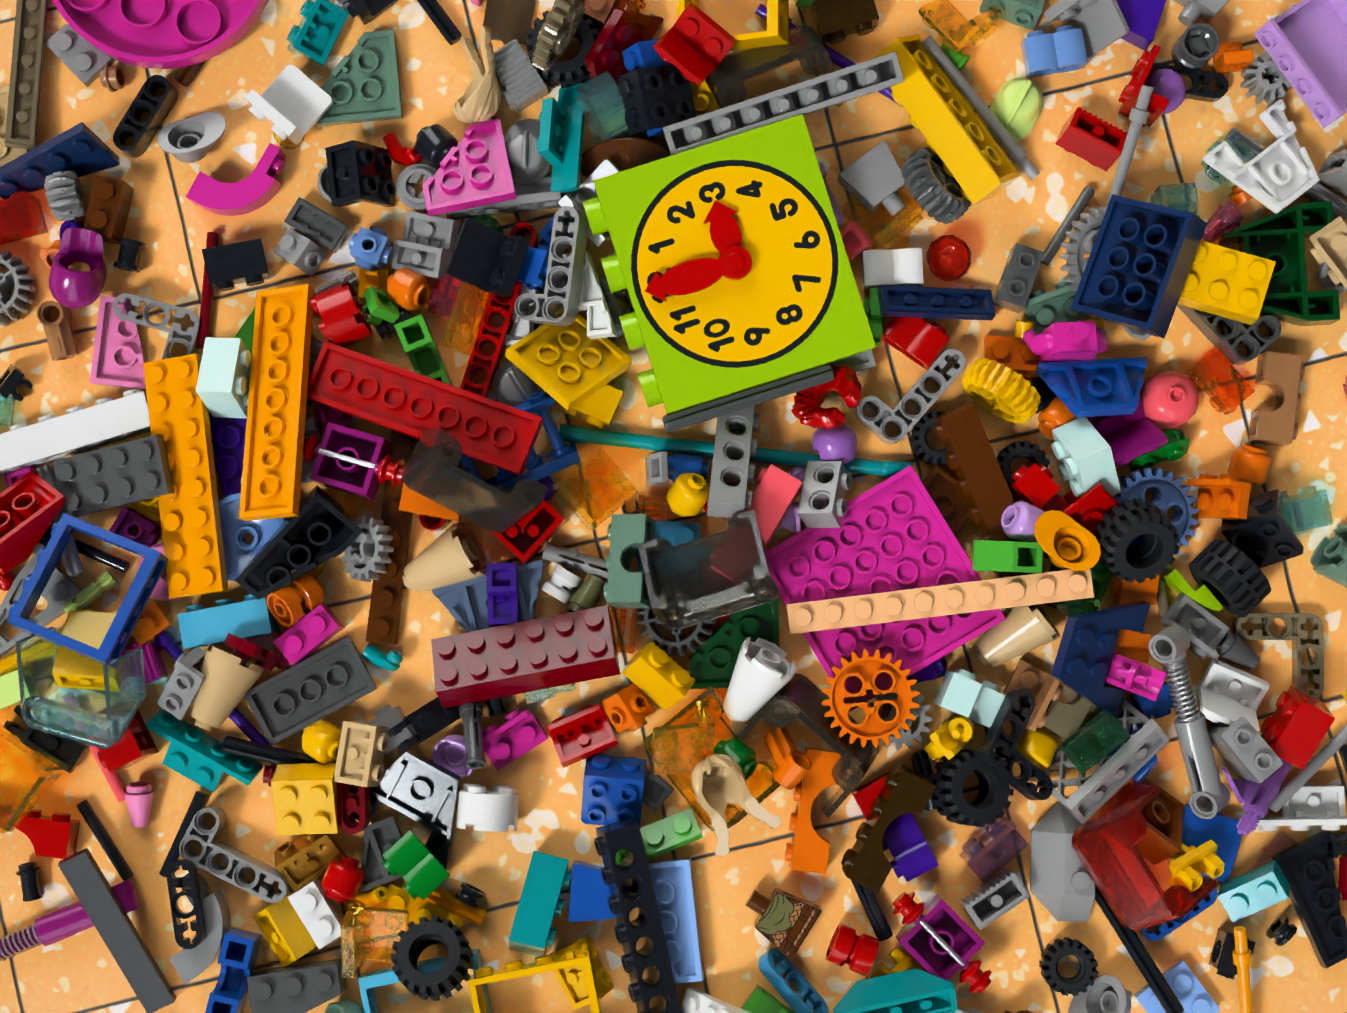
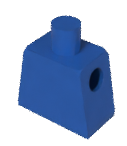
M574 860L572 865L568 922L616 918L609 909L608 897L611 894L609 885H605L603 881L601 866ZM622 886L623 892L631 888V886Z

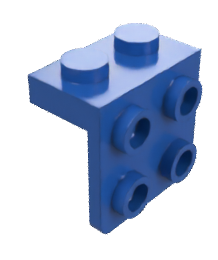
M596 754L586 759L583 781L581 821L585 824L605 826L630 818L638 822L640 826L647 759L607 756L605 754Z

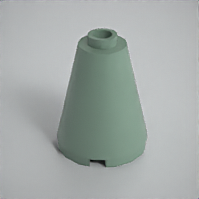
M1344 524L1333 530L1336 533L1334 537L1330 540L1325 537L1313 552L1310 563L1314 566L1312 569L1316 573L1347 588V524Z

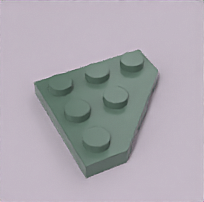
M394 30L365 32L348 56L345 55L333 69L332 75L320 87L332 98L333 104L316 122V127L403 118Z

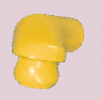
M380 886L372 891L359 893L357 898L348 899L346 904L347 912L352 915H358L362 910L375 907L387 900L389 896L388 890Z

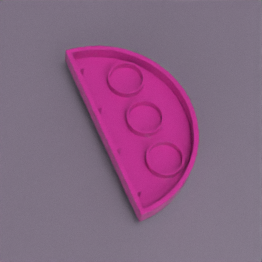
M52 0L67 23L94 48L123 63L151 69H174L191 66L219 55L233 46L254 26L269 0Z

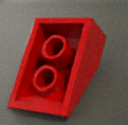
M30 471L0 493V572L4 575L30 556L66 501L64 495L33 471Z

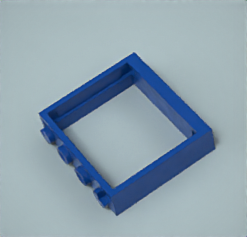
M63 513L61 519L56 521L52 527L51 538L47 546L40 550L33 573L26 577L20 598L12 604L7 622L21 631L114 669L168 559L157 550ZM74 530L144 557L99 649L28 621Z

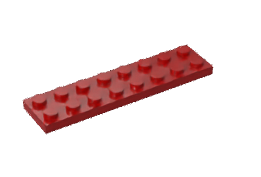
M324 341L308 378V400L519 476L523 474L544 422V419L540 416Z

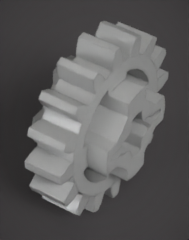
M363 516L362 519L356 518L354 521L362 529V532L344 551L345 556L341 558L342 563H347L344 571L351 573L350 578L357 579L358 581L371 582V579L378 580L379 573H386L385 563H391L392 561L388 554L394 551V548L389 546L393 536L387 535L389 526L383 525V520L366 516Z
M887 693L885 696L879 694L876 697L878 700L896 699L898 694ZM923 694L912 697L913 702L920 704L919 708H911L910 710L916 717L919 716L918 724L914 731L911 733V729L908 731L900 727L898 730L901 738L898 739L889 735L890 744L887 745L884 742L885 747L888 748L894 742L896 750L901 749L902 743H905L911 749L913 748V739L922 742L923 739L919 734L922 731L929 733L930 730L924 725L925 722L932 721V717L925 715V711H928L931 707L930 705L921 704L924 699ZM869 702V706L874 707V702ZM887 703L889 708L885 716L881 718L890 721L896 716V708L892 704ZM884 704L879 708V714ZM906 719L905 722L910 727L913 720Z

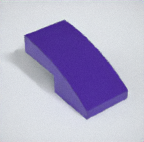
M487 563L488 627L518 623L517 563Z

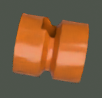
M306 573L292 579L286 586H282L270 593L266 599L270 613L284 627L292 626L304 618L305 614H309L317 606L324 604L325 601L323 591L317 581Z

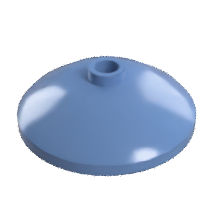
M241 493L229 495L219 500L227 580L236 582L235 579L285 521L284 517L254 521L240 519ZM249 533L254 537L251 544H247L245 541V537Z

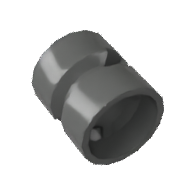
M1203 23L1193 24L1188 27L1172 47L1171 57L1175 66L1202 69L1219 49L1220 40L1216 30L1210 25Z

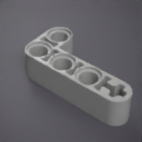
M563 206L555 213L544 294L523 293L516 299L514 310L521 319L535 324L569 326L576 320L589 228L586 215L577 209ZM574 218H575L574 223H569V225H568V222H569V221H573ZM571 245L572 252L570 256L564 258V249ZM567 275L568 282L566 286L560 288V279L562 276ZM535 301L536 310L533 314L529 315L528 307ZM563 304L564 313L561 317L557 318L556 309L559 305Z
M948 349L943 352L893 410L876 396L863 398L860 401V405L856 408L855 414L857 419L882 442L890 445L898 443L963 371L966 364L965 356L957 349ZM951 358L956 361L954 367L944 376L939 373L947 364V361ZM926 379H933L937 382L938 391L936 393H929L925 390L924 381ZM906 401L917 403L919 407L917 415H909L905 411L904 405ZM867 403L875 405L878 411L877 416L874 418L866 417L862 411L863 405ZM887 423H895L899 427L900 433L898 437H889L885 433V425Z
M213 805L197 811L179 846V853L183 859L192 861L195 866L269 903H277L291 892L292 887L277 869L218 840L227 821L226 813L221 807ZM207 812L213 814L216 818V824L213 828L208 827L204 822ZM192 840H197L201 843L202 852L200 855L192 852L190 846ZM219 853H223L228 857L229 864L227 868H222L217 863ZM245 867H251L255 871L256 877L254 881L251 882L245 879L243 874ZM262 881L266 882V883L263 884L262 886H259V884H260ZM277 881L279 883L278 888L281 891L275 894L273 892L274 887L270 884Z

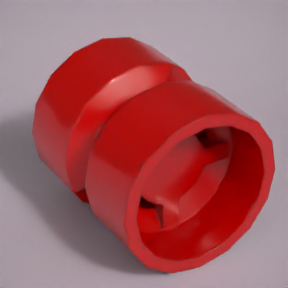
M839 923L831 938L825 959L839 966H843L846 963L849 966V970L866 976L875 960L880 940L865 933L858 936L855 929Z

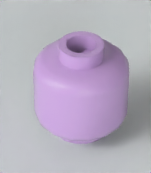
M1024 501L1008 506L1001 518L1004 534L1017 542H1037L1034 526L1037 518L1044 511Z

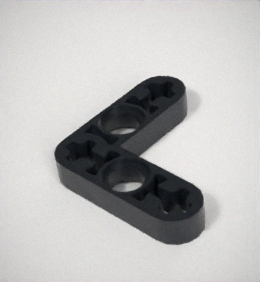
M1016 689L1009 691L1005 696L981 746L980 757L989 769L1031 801L1046 800L1051 796L1053 790L1051 779L1016 750L1035 708L1033 694L1027 689ZM1006 720L1012 725V732L1009 736L1005 734L1003 728ZM996 755H997V756H999L1000 758H1006V759H1005V760H1004V759H995V757H996ZM1015 762H1017L1021 768V773L1018 778H1015L1012 772V767Z

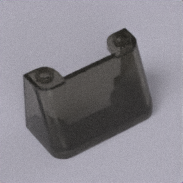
M425 428L403 471V481L409 489L495 533L508 531L536 509L543 501L549 489L535 480L518 477L515 483L511 485L497 484L495 488L459 469L457 465L463 453L460 442L455 437L437 429Z
M754 509L736 512L728 521L729 529L677 546H673L669 541L660 537L652 538L647 543L638 545L651 609L665 628L670 630L682 629L768 603L779 597L780 591Z

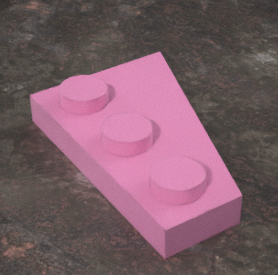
M101 295L90 383L146 390L143 367L145 359L137 324L123 321L115 315L113 302L116 297ZM126 299L125 303H119L118 305L122 309L123 315H128L129 311H134V307L129 299Z

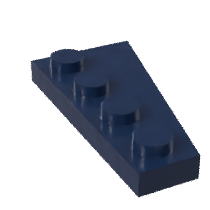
M81 122L1 166L0 197L6 201L44 189L46 176L54 172L73 170L79 178L120 165L119 156Z

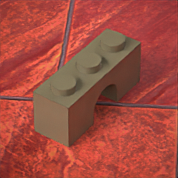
M1079 694L1068 703H1063L1058 699L1056 701L1051 700L1046 709L1049 715L1043 727L1060 738L1071 742L1073 738L1077 739L1082 734L1086 725L1083 720L1088 712L1092 713L1096 709V706Z

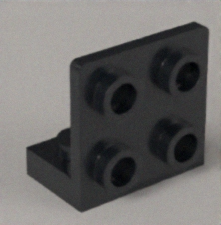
M356 140L325 148L332 206L343 207L363 201L385 207L395 206V187L392 182L391 173L392 160L388 149Z
M466 218L463 221L445 273L494 296L510 297L531 240L522 236H506L470 218Z

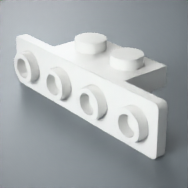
M1282 785V786L1280 787V791H1281L1286 785ZM1303 785L1281 808V815L1258 818L1260 823H1257L1259 830L1277 831L1278 826H1290V830L1307 831L1309 826L1321 825L1322 830H1340V825H1347L1344 786Z

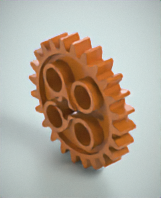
M867 649L863 650L862 658H859L855 652H851L852 661L850 663L846 659L841 658L842 669L835 666L831 667L836 674L835 678L825 677V680L831 684V688L822 689L821 692L828 694L829 699L822 701L821 704L830 706L831 710L826 712L824 716H834L835 720L830 725L831 728L839 725L842 727L839 737L844 736L846 733L851 734L850 744L858 737L861 738L862 747L866 746L868 740H872L873 746L877 748L881 738L889 745V735L893 734L896 738L900 739L901 734L898 730L900 727L908 731L910 730L909 725L905 722L906 719L916 720L917 718L910 712L911 708L920 707V704L912 701V697L920 695L919 691H911V686L917 683V679L908 680L906 676L911 672V669L901 671L899 668L903 660L900 659L894 664L891 663V653H888L884 659H881L879 649H876L873 657L869 656ZM880 673H888L892 677L893 684L890 689L881 690L877 687L876 678ZM850 676H857L862 681V688L858 693H851L846 688V681ZM868 689H872L875 695L898 694L896 699L875 701L874 707H869L868 702L844 703V698L867 695ZM890 703L896 708V716L893 720L887 721L881 718L879 708L882 704ZM860 706L864 709L866 718L862 723L857 724L850 720L849 711L852 707Z

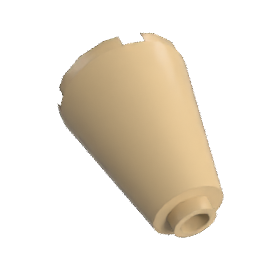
M463 522L453 524L404 567L402 579L409 590L421 593L480 578L487 574V568L483 569L482 562L487 560L485 553L472 531L466 533L461 528L466 524Z
M1039 605L1005 608L1002 613L1006 619L984 632L975 643L978 649L974 652L985 666L990 663L995 667L1061 637L1054 624L1050 625L1046 613Z
M208 644L201 673L206 678L195 697L191 717L196 719L194 725L210 732L213 727L220 728L260 677L264 668Z

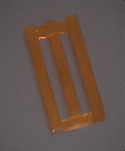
M609 604V612L614 626L615 607ZM632 608L629 647H623L627 609H620L617 653H635L636 621L638 620V614L635 611L637 608Z

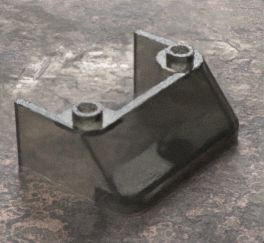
M802 25L789 30V44L742 49L728 53L719 66L708 76V81L716 102L721 109L745 101L746 88L743 81L799 60L802 70L810 76L835 72L830 55L816 31L810 26ZM843 103L837 104V108L843 106Z
M795 673L794 677L738 731L737 736L743 740L762 718L773 727L782 728L789 725L796 716L841 755V758L834 764L832 769L833 780L840 788L821 809L829 818L861 782L878 756L879 744L875 748L872 740H868L866 746L862 747L861 738L857 737L850 744L851 734L846 733L844 736L839 737L842 727L839 725L831 728L830 725L835 720L834 716H824L831 708L830 706L822 705L821 702L829 699V697L821 692L822 690L806 676ZM849 715L852 722L859 724Z

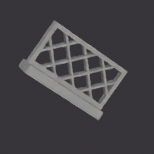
M1123 698L1120 705L1124 708L1123 718L1110 719L1108 714L1099 710L1085 723V728L1079 738H1073L1071 742L1066 741L1055 752L1050 767L1042 770L1045 774H1048L1051 770L1059 769V780L1052 781L1053 790L1051 795L1068 809L1082 825L1170 741L1159 724L1152 719L1149 720ZM1130 724H1144L1135 734L1129 735ZM1123 725L1122 736L1109 737V727ZM1103 728L1102 738L1089 740V734L1094 729ZM1121 744V748L1114 755L1107 756L1108 745ZM1101 746L1100 757L1087 758L1088 748ZM1073 749H1081L1080 759L1067 761L1068 754ZM1100 765L1099 769L1092 776L1086 777V766ZM1079 767V778L1066 779V768ZM1078 785V789L1066 799L1064 797L1065 787Z

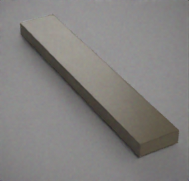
M17 0L5 147L31 150L36 148L48 0Z

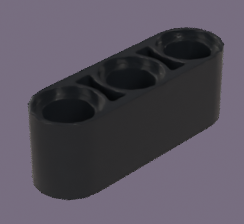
M153 75L145 81L114 131L113 142L115 146L129 157L136 158L144 154L177 101L178 96L175 87L164 76ZM160 87H166V92L163 96L155 97L156 91ZM146 111H151L150 118L145 122H140L141 115ZM130 136H135L133 145L125 147L126 139Z

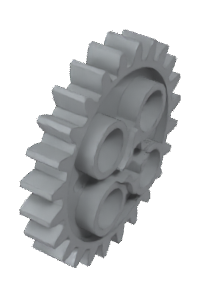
M1099 206V209L1090 208L1089 214L1081 213V222L1072 221L1074 232H1065L1070 240L1068 243H1061V246L1067 249V251L1059 256V258L1066 260V264L1060 270L1068 271L1069 273L1064 278V282L1072 283L1070 291L1077 292L1089 259L1083 258V255L1091 253L1107 207Z

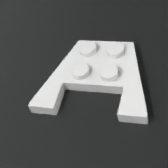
M1282 99L1258 116L1276 137L1277 141L1247 164L1242 162L1226 141L1202 158L1205 163L1275 214L1279 213L1320 181L1305 147L1300 148L1294 135L1297 129L1293 121L1288 122L1284 113L1287 107Z
M585 251L578 311L587 310V336L590 339L616 337V330L592 257ZM571 253L563 254V257L567 258ZM567 275L562 276L560 279V288L566 286L568 282ZM524 286L522 287V290H521V294H523V293L544 294L543 292H538V291H534V290L527 289V288L524 287ZM535 301L528 307L529 315L533 314L536 310ZM563 304L557 307L556 314L564 313ZM514 312L512 318L514 324L510 335L507 334L505 339L507 347H510L534 331V323L521 319L516 315V312Z

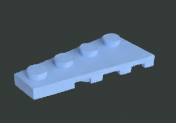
M691 858L648 862L675 983L703 981L704 971Z

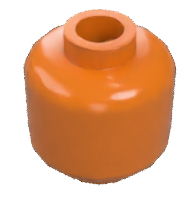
M401 268L387 278L385 284L387 298L397 306L414 311L424 307L429 301L431 288L424 275L407 268Z
M1055 397L1050 405L1039 413L1038 426L1047 438L1054 440L1053 429L1078 418L1058 397Z
M1244 443L1243 447L1236 448L1233 451L1228 474L1239 476V481L1250 483V489H1252L1253 484L1261 485L1265 483L1272 459L1266 454L1267 449Z

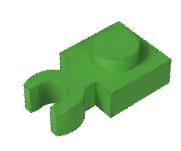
M870 288L868 300H863V307L868 317L875 345H880L882 338V316L880 314L878 289Z

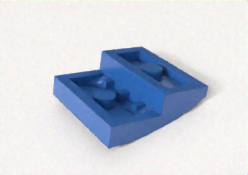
M1186 803L1183 812L1182 843L1188 848L1192 845L1197 848L1205 842L1213 840L1218 845L1217 856L1225 863L1224 873L1215 880L1227 883L1242 838V834H1238L1236 826L1240 819L1221 813L1216 814L1212 819H1201L1192 812L1190 805ZM1205 872L1201 874L1202 876L1211 878Z

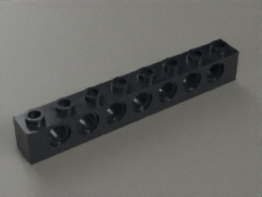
M628 818L595 828L597 838H594V844L598 855L602 856L604 867L601 868V875L605 885H609L611 894L608 897V905L611 913L616 916L617 926L614 927L615 936L618 943L622 944L624 955L621 956V962L624 971L629 973L631 984L628 985L629 996L632 1002L636 1003L638 1013H682L639 823ZM625 849L626 856L624 860L617 863V852ZM632 878L631 888L623 892V883L625 880ZM638 907V917L635 920L630 921V912L634 908ZM645 937L646 942L643 948L636 950L637 941ZM652 966L651 975L643 979L644 970ZM658 995L659 1001L656 1006L649 1008L650 1000Z

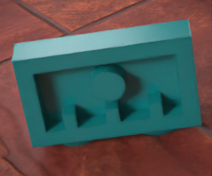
M306 0L299 12L303 16L299 25L294 24L286 40L290 42L287 49L291 52L296 51L322 66L349 13L328 0Z

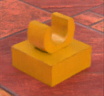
M359 269L358 298L365 300L363 293L370 286L387 293L385 284L390 276L389 269H372V271Z

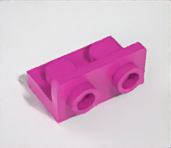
M519 707L505 716L508 722L498 728L494 723L482 731L484 751L497 771L548 739L530 708L523 712Z

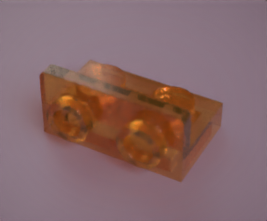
M1217 347L1211 349L1187 370L1191 375L1189 378L1195 383L1197 389L1204 390L1210 397L1209 402L1217 412H1223L1225 415L1234 412L1238 405L1255 392Z

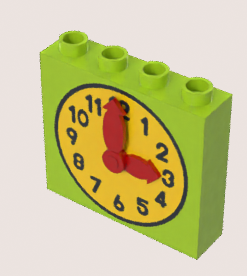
M803 114L593 180L597 197L582 201L592 235L595 236L608 231L616 254L601 258L600 260L611 293L627 289L634 312L621 315L619 319L629 351L645 346L652 369L637 373L648 408L663 403L666 414H670L849 358L876 347Z

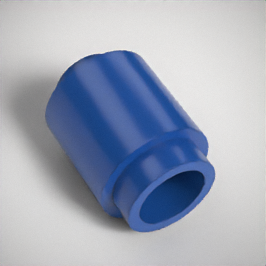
M675 453L674 456H668L669 480H672L673 483L676 477L682 473H697L707 480L708 462H702L703 456Z

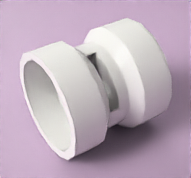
M556 564L552 570V578L546 581L541 589L567 604L571 597V590L573 587H577L582 579Z

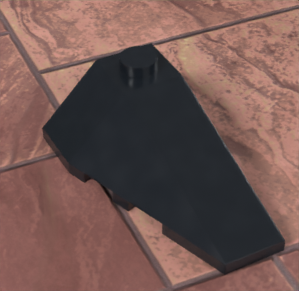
M316 485L299 504V516L288 517L235 581L259 600L290 583L292 579L317 568L319 564L342 554L359 536L362 529L338 502Z

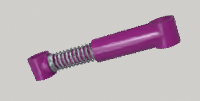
M132 879L111 887L126 913L142 907ZM80 901L36 918L32 926L28 925L27 928L18 929L17 933L13 931L12 935L8 933L7 937L3 935L2 939L0 938V962L15 957L16 954L20 955L21 952L24 953L26 950L29 951L31 948L33 949L41 944L44 946L52 945L89 929L94 924Z

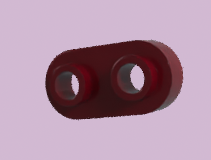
M338 782V824L344 832L356 834L368 827L370 823V787L359 786V791L356 792L353 785ZM355 812L359 815V822L354 819Z

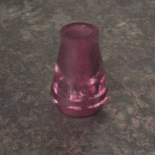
M1227 201L1224 205L1220 204L1207 221L1202 236L1203 240L1213 243L1225 233L1239 227L1244 216L1231 202Z

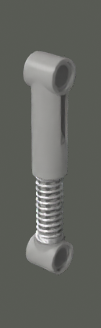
M1169 625L1150 639L1148 644L1149 652L1156 661L1162 663L1164 666L1163 670L1166 671L1165 673H1168L1166 680L1169 682L1167 685L1170 686L1169 690L1172 691L1170 693L1173 696L1171 700L1175 701L1172 705L1176 706L1174 710L1177 711L1175 715L1178 716L1173 721L1192 790V795L1189 799L1190 808L1201 819H1212L1229 803L1230 792L1220 780L1203 713L1197 710L1196 696L1193 695V685H1191L1192 681L1190 680V675H1188L1189 670H1187L1188 666L1186 665L1187 661L1185 658L1187 656L1186 650L1190 645V637L1184 628L1178 625Z

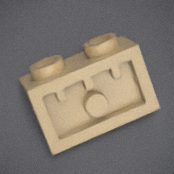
M1339 216L1309 237L1314 245V248L1310 251L1320 265L1326 262L1330 267L1326 273L1334 284L1342 283L1347 290V224Z
M343 721L333 781L361 787L378 786L384 775V764H382L384 752L389 745L388 727Z

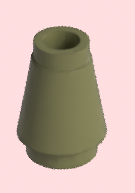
M589 574L588 578L568 600L570 604L567 610L574 612L597 607L605 582L599 577Z

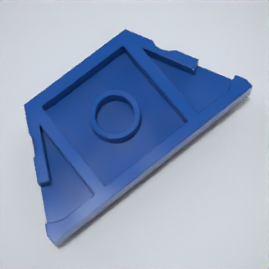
M1135 357L1038 363L1036 373L1076 418L1134 414L1140 398L1139 392L1143 385V375L1148 364V358Z

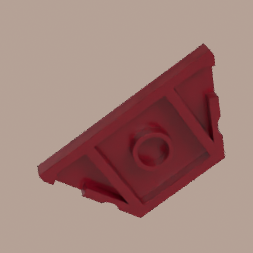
M615 9L585 57L587 71L590 72L591 88L598 93L599 102L595 104L598 111L605 114L609 112L619 95L618 76L628 73L624 65L622 52L637 42L652 40L664 21L662 17L635 11L629 12L622 9Z

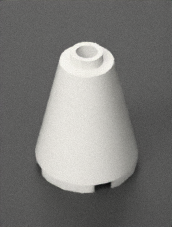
M748 637L741 645L723 703L726 716L734 722L748 721L794 677L797 671L796 663L792 661L790 665L785 659L787 653L765 639L757 638L756 642H751V637Z

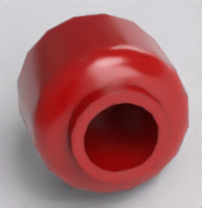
M344 855L341 860H331L321 881V886L326 891L324 895L342 903H347L348 899L357 898L365 879L364 870L358 867L360 861Z

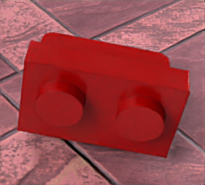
M1155 44L1150 52L1145 50L1140 60L1136 61L1130 73V76L1133 77L1129 84L1125 85L1118 99L1122 103L1118 113L1129 117L1131 109L1135 108L1141 86L1145 83L1159 53L1160 46ZM1152 92L1147 108L1149 116L1146 124H1143L1142 127H1150L1165 111L1169 102L1168 99Z

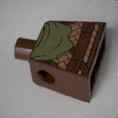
M778 888L774 889L769 899L754 890L745 906L759 914L754 922V927L791 960L822 912L817 904Z

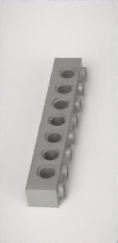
M893 52L663 127V132L672 156L800 114L807 115L899 85L904 82L897 54Z

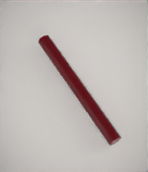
M207 232L206 248L218 246L219 233ZM205 263L198 349H203L205 338L210 337L214 288H210Z

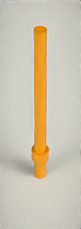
M1236 926L1234 927L1235 949L1232 950L1233 964L1237 967L1240 1013H1253L1249 966L1252 964L1251 950L1248 949L1246 927Z

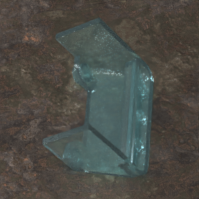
M49 627V628H48V629L53 630V631L56 632V628H55V627ZM33 635L16 641L21 712L24 721L29 727L103 749L109 748L121 740L146 694L142 649H136L103 664L105 691L58 687L52 675L58 651L57 645Z

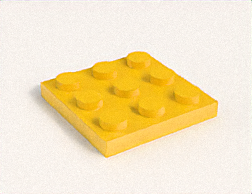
M559 313L556 317H561L563 313ZM578 313L576 320L569 326L541 325L508 347L505 354L508 360L567 411L626 371L632 364V358L608 338L590 339L587 336V321Z

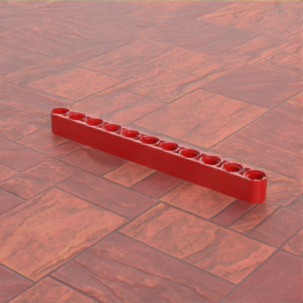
M521 222L513 226L509 236H519L523 232H528L532 235L529 247L537 249L539 239L531 224ZM516 281L513 288L514 295L509 300H502L499 296L490 294L460 389L489 398L494 384V376L499 368L506 346L505 339L507 334H510L513 325L514 304L516 299L522 295L523 285ZM495 315L505 317V323L500 328L490 326V321ZM494 343L496 351L493 355L484 356L481 354V348L484 344ZM479 370L485 371L487 373L485 382L474 384L472 381L473 374ZM440 448L431 479L443 481V476L461 478L462 483L465 469L461 461L454 469H448L445 465L447 456L457 453L450 450L444 451L443 448ZM419 514L421 525L430 531H441L449 523L448 519L441 518L437 525L431 526L427 521V516Z

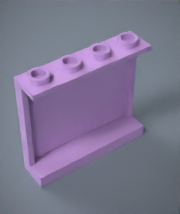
M1302 0L1275 19L1271 18L1254 33L1261 46L1275 62L1278 69L1283 73L1323 129L1347 113V0Z

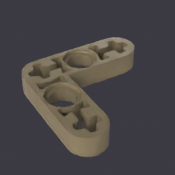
M1249 613L1244 618L1239 616L1235 618L1232 626L1233 631L1238 632L1245 640H1292V686L1308 694L1307 690L1302 689V684L1307 683L1308 676L1307 674H1301V669H1315V674H1309V683H1314L1315 686L1314 689L1309 690V695L1316 699L1321 696L1324 690L1323 624L1318 616L1310 613ZM1247 618H1249V623L1262 624V629L1249 630V635H1247V630L1242 629L1241 625L1246 623ZM1275 618H1280L1285 624V630L1280 635H1275L1270 628L1271 622ZM1307 619L1309 624L1314 625V629L1308 631V640L1315 639V644H1301L1300 639L1307 640L1306 630H1301V624H1305ZM1306 648H1310L1315 653V660L1310 665H1305L1300 658L1301 652Z

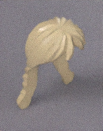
M480 25L479 29L480 49L484 67L470 38L460 37V45L466 54L473 76L464 95L452 105V109L456 118L465 123L475 124L489 120L496 114L501 102V91L494 68L495 52L491 43V28L485 25Z
M712 754L695 766L691 777L692 788L697 802L709 814V818L712 821L715 836L718 838V844L715 848L716 855L723 857L730 853V832L724 813L727 803L740 805L746 813L753 816L756 820L763 821L771 829H777L778 826L782 825V818L767 812L762 805H759L756 798L752 797L751 792L747 788L742 769L735 759L724 754Z

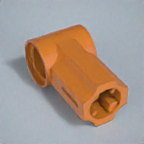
M779 726L765 734V745L776 765V768L773 770L775 780L782 787L793 789L812 769V762L805 753L797 749L788 729Z

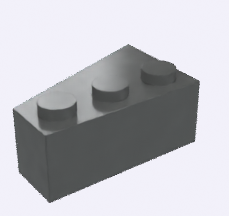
M339 958L285 966L284 968L278 967L254 971L247 977L251 1013H306L341 995L347 989L344 959Z

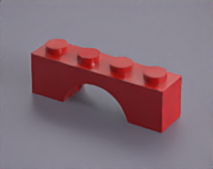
M0 805V829L11 827L23 832L32 842L36 856L65 859L76 853L80 820L71 819V814L54 812L52 816L41 815L42 810L25 808L22 813L12 811V806Z

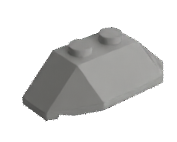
M1059 801L1031 829L1030 892L1057 921L1088 922L1095 897L1096 833L1093 817L1091 816L1082 825Z

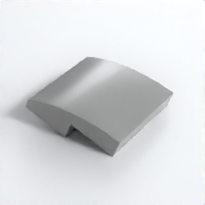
M407 211L403 240L395 239L391 268L397 270L407 268L421 275L441 279L454 249L461 221Z

